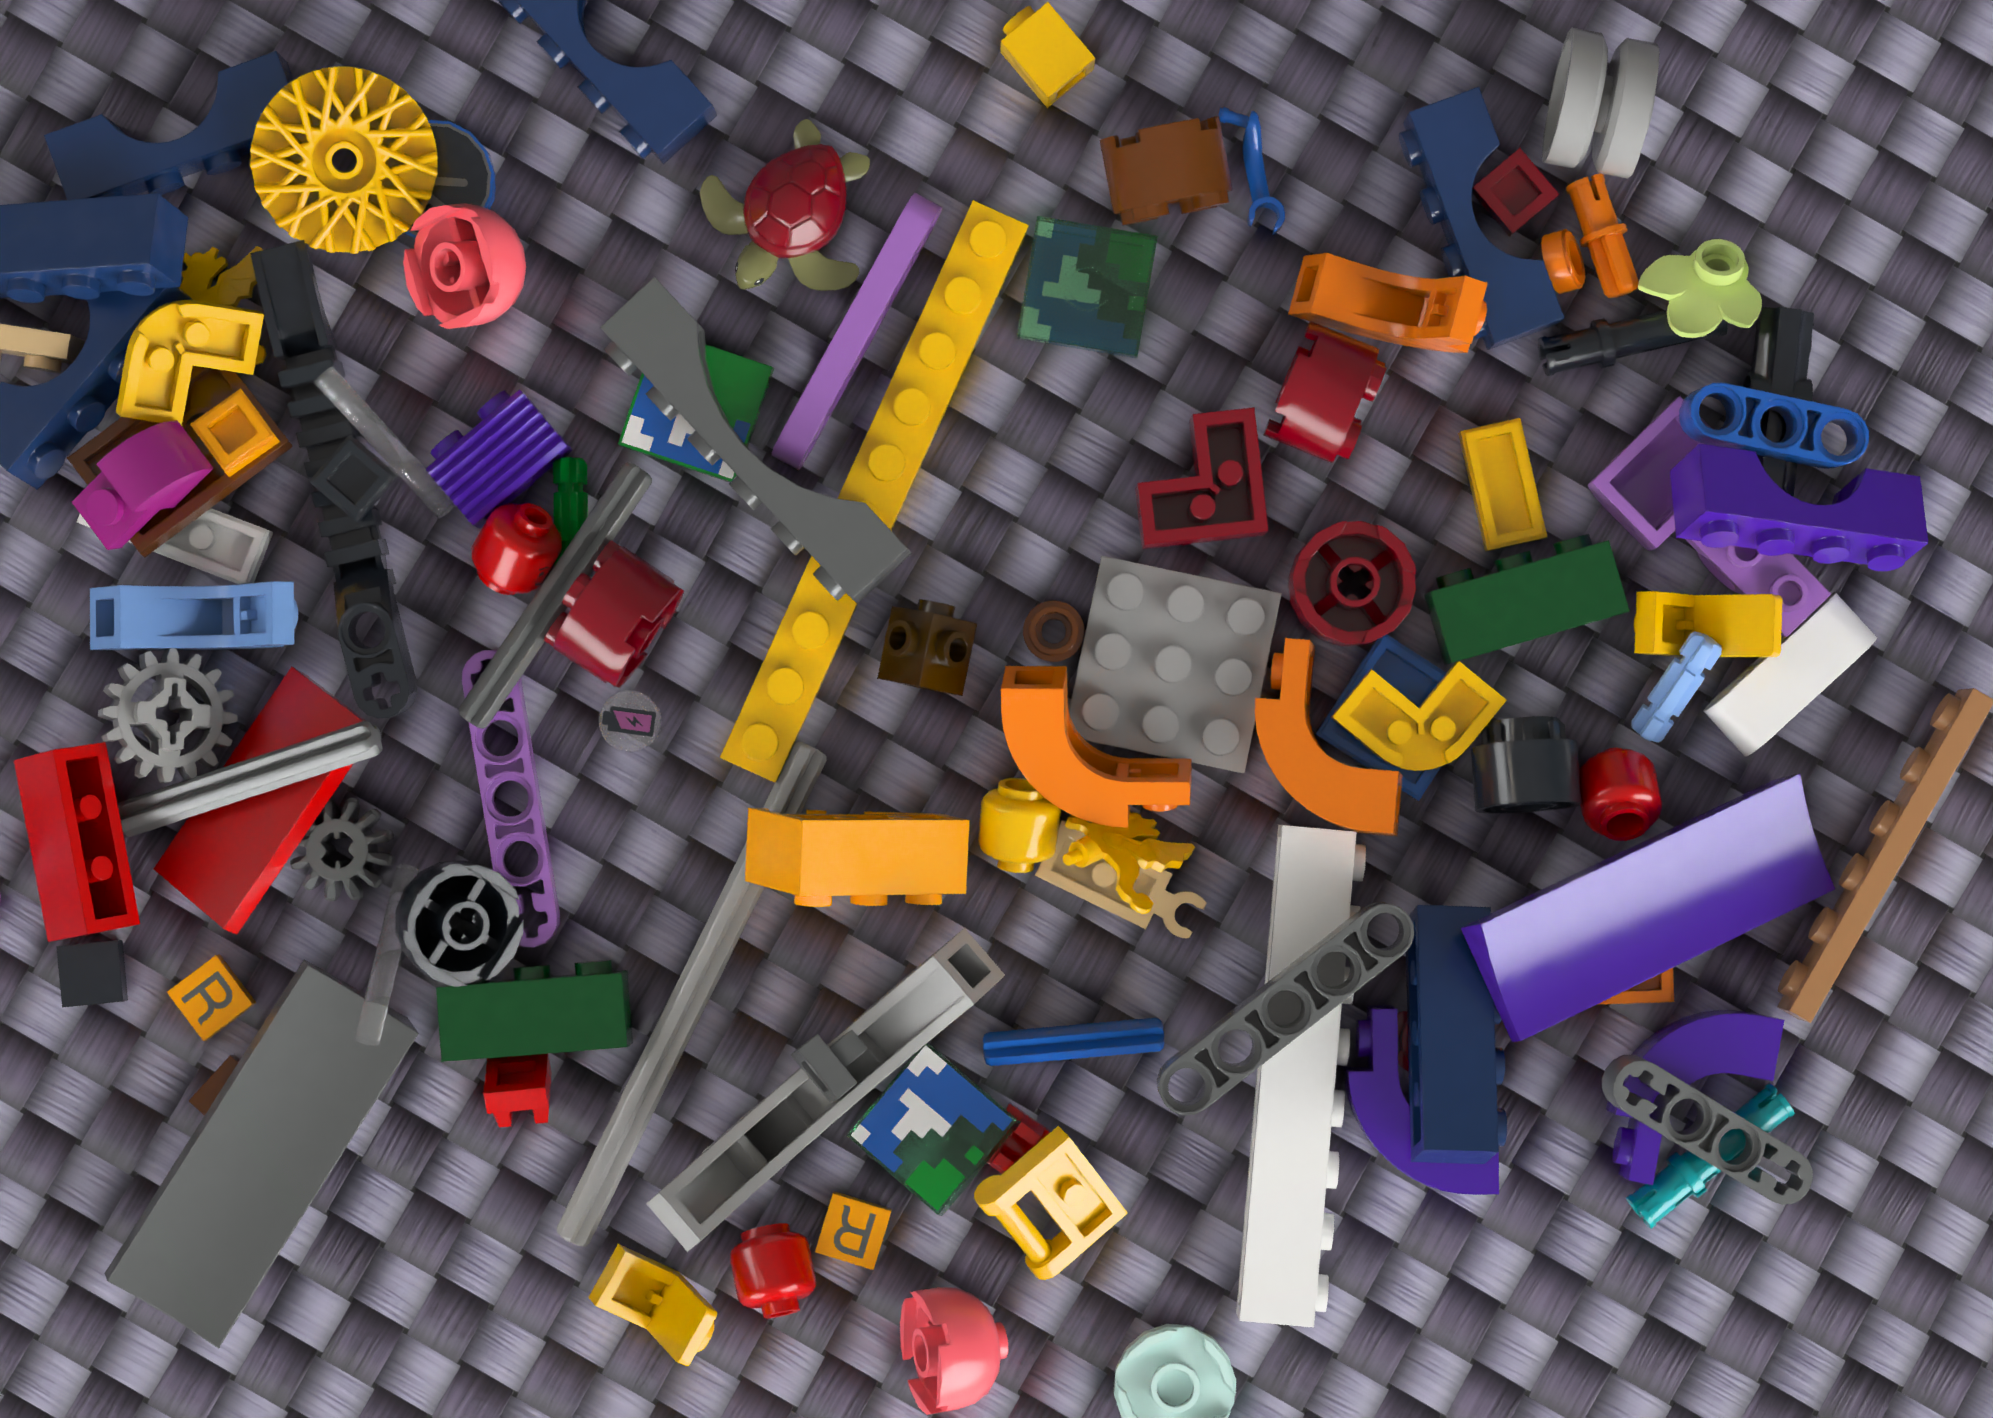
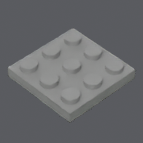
M1101 556L1069 708L1070 717L1079 734L1089 742L1166 758L1192 759V763L1244 774L1255 725V698H1260L1282 593Z

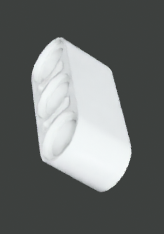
M1833 592L1788 637H1781V653L1778 657L1757 658L1722 690L1703 711L1745 757L1749 756L1771 739L1867 651L1876 641L1877 637L1839 595Z

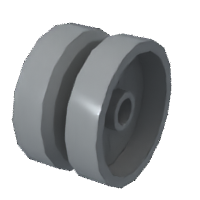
M1573 27L1569 30L1562 47L1550 94L1542 144L1543 163L1574 168L1585 157L1594 132L1592 159L1597 172L1627 179L1633 174L1640 157L1654 107L1659 68V47L1657 43L1626 38L1615 49L1606 74L1608 47L1603 34Z

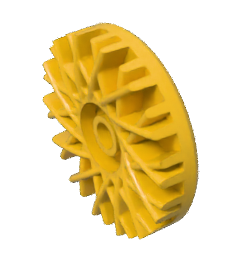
M334 66L321 68L301 75L289 82L270 100L256 124L250 148V168L254 179V187L263 207L267 209L275 223L280 228L282 227L286 230L288 235L294 239L304 240L309 247L314 249L320 248L330 253L350 252V254H356L359 251L374 250L378 246L396 240L399 235L408 231L415 220L424 212L432 196L437 177L438 157L435 138L421 107L408 92L394 81L376 72L358 67ZM341 148L350 149L357 158L355 167L347 172L339 171L332 163L334 152Z

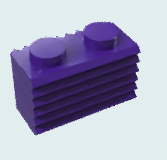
M520 389L512 396L506 390L496 394L477 412L483 421L465 436L459 430L450 433L430 452L435 461L426 468V471L465 515L468 521L479 529L484 526L496 507L512 503L527 488L531 487L535 481L539 480L553 468L555 459L566 457L572 451L567 442Z

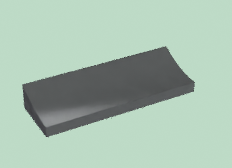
M304 959L104 1273L107 1281L168 1315L219 1349L419 1033L408 1017Z

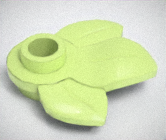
M1712 239L1702 243L1690 256L1666 255L1659 258L1645 269L1638 284L1639 290L1669 301L1667 307L1668 324L1680 337L1697 338L1706 336L1714 331L1723 319L1735 326L1750 328L1759 317L1762 308L1760 293L1747 281L1749 268L1743 251L1736 244L1723 239Z

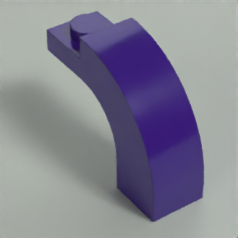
M1391 1005L1367 1006V1020H1357L1356 1049L1358 1057H1367L1368 1067H1343L1345 1089L1352 1113L1369 1142L1398 1170L1426 1186L1457 1194H1499V1152L1485 1164L1411 1162L1410 1106L1402 1093L1398 1075L1397 1008Z
M1736 1010L1700 1012L1676 1020L1656 1031L1632 1054L1654 1063L1688 1085L1705 1076L1720 1073L1738 1074L1773 1081L1784 1020ZM1628 1075L1624 1080L1623 1086L1627 1087L1630 1092L1654 1103L1655 1098L1659 1094L1657 1091L1641 1083L1637 1077ZM1608 1101L1607 1111L1615 1115L1629 1117L1628 1127L1618 1128L1614 1142L1613 1163L1621 1164L1619 1175L1629 1181L1653 1185L1662 1135L1616 1108Z

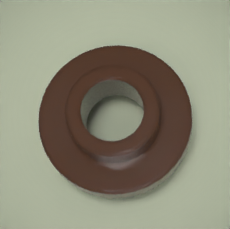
M1054 600L1046 601L1035 606L1027 615L1023 626V637L1026 646L1036 657L1048 662H1059L1070 658L1080 648L1084 638V624L1079 613L1069 604ZM1057 620L1064 625L1066 633L1062 641L1049 643L1043 638L1041 630L1047 621Z

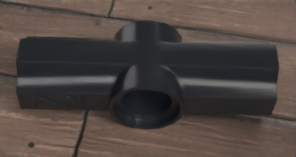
M1786 307L1761 308L1757 318L1751 372L1746 374L1743 387L1812 401L1813 384L1812 380L1807 378L1812 347L1814 313ZM1766 410L1760 420L1761 431L1768 440L1779 443L1786 433L1785 420L1778 412ZM1757 455L1769 477L1782 490L1794 496L1797 463Z

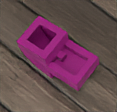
M178 420L159 423L133 435L105 455L97 463L102 472L72 501V504L107 550L119 549L160 509L174 508L213 467Z

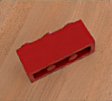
M106 742L54 749L14 760L48 942L139 925L140 920Z

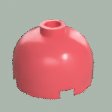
M464 203L429 208L415 220L410 231H418V234L415 238L414 249H405L403 265L408 291L416 308L424 316L434 315L442 322L439 326L446 329L470 327L496 320L516 302L524 286L526 272L524 248L515 229L503 217L484 207Z
M937 1287L910 1292L913 1297L904 1299L902 1304L900 1342L903 1360H909L914 1357L919 1378L907 1381L918 1407L926 1415L953 1411L975 1404L989 1393L999 1374L1000 1360L1005 1359L1008 1355V1338L1001 1322H994L989 1309L972 1293L961 1289Z

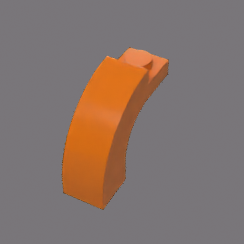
M1330 253L1303 256L1288 315L1384 342L1434 351L1468 353L1473 337L1480 331L1486 318L1487 304L1483 299L1488 283L1468 276L1440 279L1413 277L1370 267Z
M1285 638L1284 653L1274 652L1271 667V689L1281 690L1280 700L1255 698L1256 730L1263 754L1273 774L1296 801L1325 821L1358 833L1398 837L1403 775L1399 771L1351 767L1334 760L1325 753L1314 735L1310 720L1315 645L1310 640Z
M1005 666L1001 685V713L1006 742L1019 770L1027 781L1048 801L1080 819L1096 824L1128 828L1130 805H1142L1147 810L1157 812L1170 811L1177 808L1178 805H1190L1192 759L1121 758L1106 754L1090 745L1079 734L1072 722L1068 709L1067 666Z

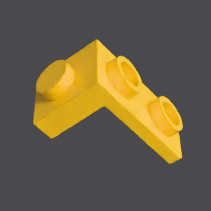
M1640 591L1636 593L1634 653L1682 657L1683 655L1680 654L1679 650L1690 633L1694 631L1705 633L1712 637L1722 647L1720 657H1778L1781 653L1782 597L1780 595H1688L1659 591Z
M620 1244L615 1248L588 1297L595 1306L647 1329L676 1362L685 1366H689L696 1353L702 1351L707 1346L714 1331V1320L716 1319L717 1311L678 1271Z

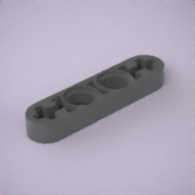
M1633 1054L1622 1055L1614 1059L1605 1069L1602 1077V1090L1606 1099L1613 1106L1772 1202L1787 1205L1801 1200L1809 1191L1813 1181V1170L1809 1160L1801 1153L1654 1063ZM1628 1075L1637 1077L1641 1083L1657 1091L1659 1094L1655 1098L1654 1103L1630 1092L1627 1087L1623 1086L1625 1078ZM1683 1099H1692L1697 1107V1116L1694 1123L1683 1131H1675L1670 1124L1672 1107ZM1739 1128L1745 1135V1148L1739 1157L1724 1161L1719 1154L1721 1137L1729 1130ZM1762 1156L1784 1167L1791 1173L1789 1180L1785 1184L1756 1167L1761 1161Z

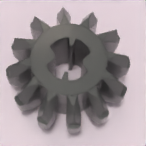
M348 798L341 814L335 801L329 799L321 811L324 822L317 817L309 829L311 831L310 836L305 835L298 845L299 847H306V855L290 860L292 869H303L309 866L313 869L302 884L306 890H314L326 879L324 896L325 900L336 901L338 899L343 884L351 900L363 898L361 878L374 888L380 887L384 883L382 875L372 867L373 864L389 866L393 865L395 861L394 855L378 852L377 845L394 839L393 831L380 830L375 833L371 831L380 820L381 812L378 809H371L358 820L360 801L355 798ZM350 836L353 842L350 844L348 851L354 858L351 863L349 860L336 861L335 863L331 857L335 854L336 848L331 843L333 837L335 839H344Z

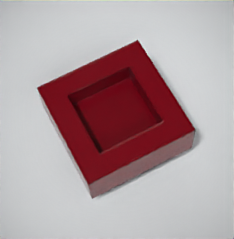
M1521 148L1516 150L1472 187L1473 195L1509 237L1559 196V193Z

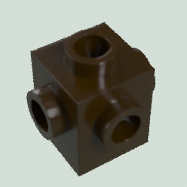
M919 599L917 610L892 606L877 679L963 696L977 623L953 618L955 606L935 601Z

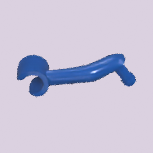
M1225 107L1220 108L1218 114L1220 122H1227L1246 128L1242 150L1253 202L1247 215V223L1251 228L1255 212L1261 208H1269L1274 211L1277 217V222L1273 229L1274 235L1281 229L1284 223L1285 210L1282 203L1276 198L1270 197L1262 155L1259 116L1254 111H1251L1249 117L1229 111Z

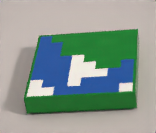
M705 344L706 361L715 395L729 424L748 448L774 368ZM642 373L618 445L730 483L737 476L736 473L722 458L712 466L687 439L696 430L680 413L670 421L645 394L654 385Z

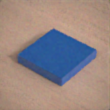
M1385 635L1374 641L1314 735L1367 769L1399 771L1403 775L1402 792L1419 801L1441 767L1413 771L1392 766L1375 755L1331 718L1371 669L1418 708L1446 675V672L1391 636Z

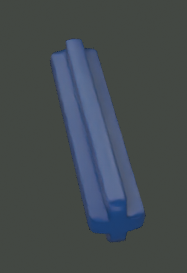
M1158 1018L988 1032L984 1034L982 1040L984 1060L989 1066L1158 1052L1164 1048L1165 1044L1163 1023Z

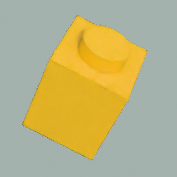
M1049 2L1045 3L1036 12L1031 6L1025 7L1011 18L1002 29L1007 36L1001 40V54L1047 108L1094 70L1095 57Z

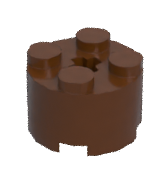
M1219 116L1207 118V120L1201 122L1199 118L1139 129L1135 136L1120 139L1122 147H1120L1118 135L1099 140L1113 213L1121 215L1123 226L1158 219L1160 216L1169 215L1168 205L1179 203L1181 214L1216 208L1218 205L1229 203L1227 192L1233 191Z

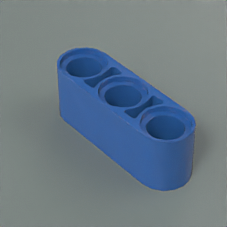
M1712 383L1691 392L1683 400L1679 409L1681 427L1695 441L1714 446L1754 451L1760 456L1817 468L1832 469L1854 462L1865 453L1869 443L1867 425L1853 411L1727 383ZM1705 397H1713L1719 400L1725 408L1726 420L1719 430L1707 427L1700 418L1699 407ZM1766 410L1778 412L1785 420L1786 433L1779 443L1768 440L1761 431L1760 420ZM1827 423L1839 425L1847 437L1846 447L1839 456L1829 453L1821 441L1822 431Z

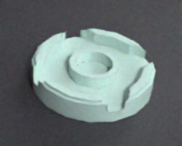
M1165 1324L1144 1331L1125 1348L1115 1368L1114 1396L1121 1418H1228L1231 1413L1230 1410L1234 1404L1236 1393V1378L1228 1354L1212 1336L1193 1326Z

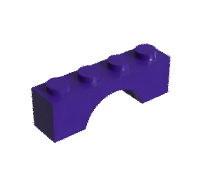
M1699 443L1670 470L1676 538L1701 541L1706 547L1723 548L1738 546L1757 549L1760 554L1767 556H1778L1787 553L1813 557V560L1818 563L1831 564L1844 561L1865 564L1874 571H1891L1902 567L1909 558L1928 544L1920 476L1865 468L1834 495L1831 505H1815L1801 501L1782 490L1769 477L1754 451Z

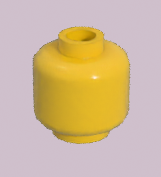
M1025 778L1000 780L998 788L990 790L981 801L978 844L983 853L998 860L997 867L999 869L1013 873L1031 872L1034 870L1035 863L1048 860L1055 853L1061 809L1043 797Z

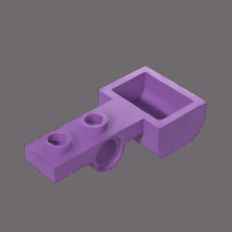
M1680 396L1673 400L1588 484L1589 490L1600 504L1648 551L1658 548L1675 531L1670 470L1700 443L1691 439L1681 427L1679 409L1683 399ZM1701 418L1702 422H1703L1707 427L1711 428V427ZM1685 539L1698 552L1697 555L1704 566L1730 590L1737 592L1739 595L1774 594L1782 597V638L1788 637L1831 595L1793 554L1786 553L1778 556H1767L1760 554L1757 549L1738 546L1710 548L1704 546L1701 541Z

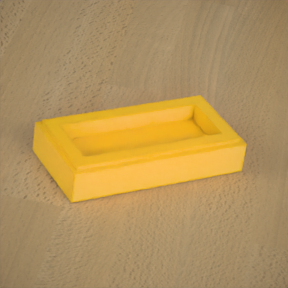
M1521 418L1460 431L1458 435L1485 552L1547 538Z

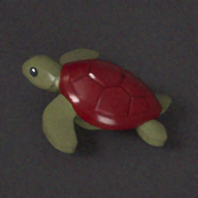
M805 119L795 127L793 134L795 149L776 157L760 169L746 191L744 204L733 199L717 176L710 175L706 177L700 189V198L705 215L713 228L725 235L749 234L752 240L744 247L735 265L736 281L740 289H751L762 285L774 273L779 258H788L797 279L810 289L835 291L847 288L856 281L860 271L855 263L826 258L818 250L835 237L842 225L847 200L846 183L859 180L867 174L870 168V159L867 156L848 152L839 158L832 146L820 144L821 134L810 120Z

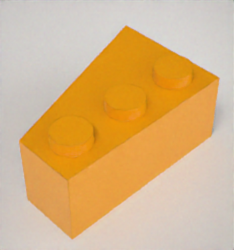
M748 808L745 881L795 895L794 904L801 906H832V896L850 895V903L855 905L884 906L887 905L888 895H905V902L909 904L940 905L942 904V894H966L969 820L936 813L864 811V814H827L826 810L806 809V814H782L769 811L768 808Z

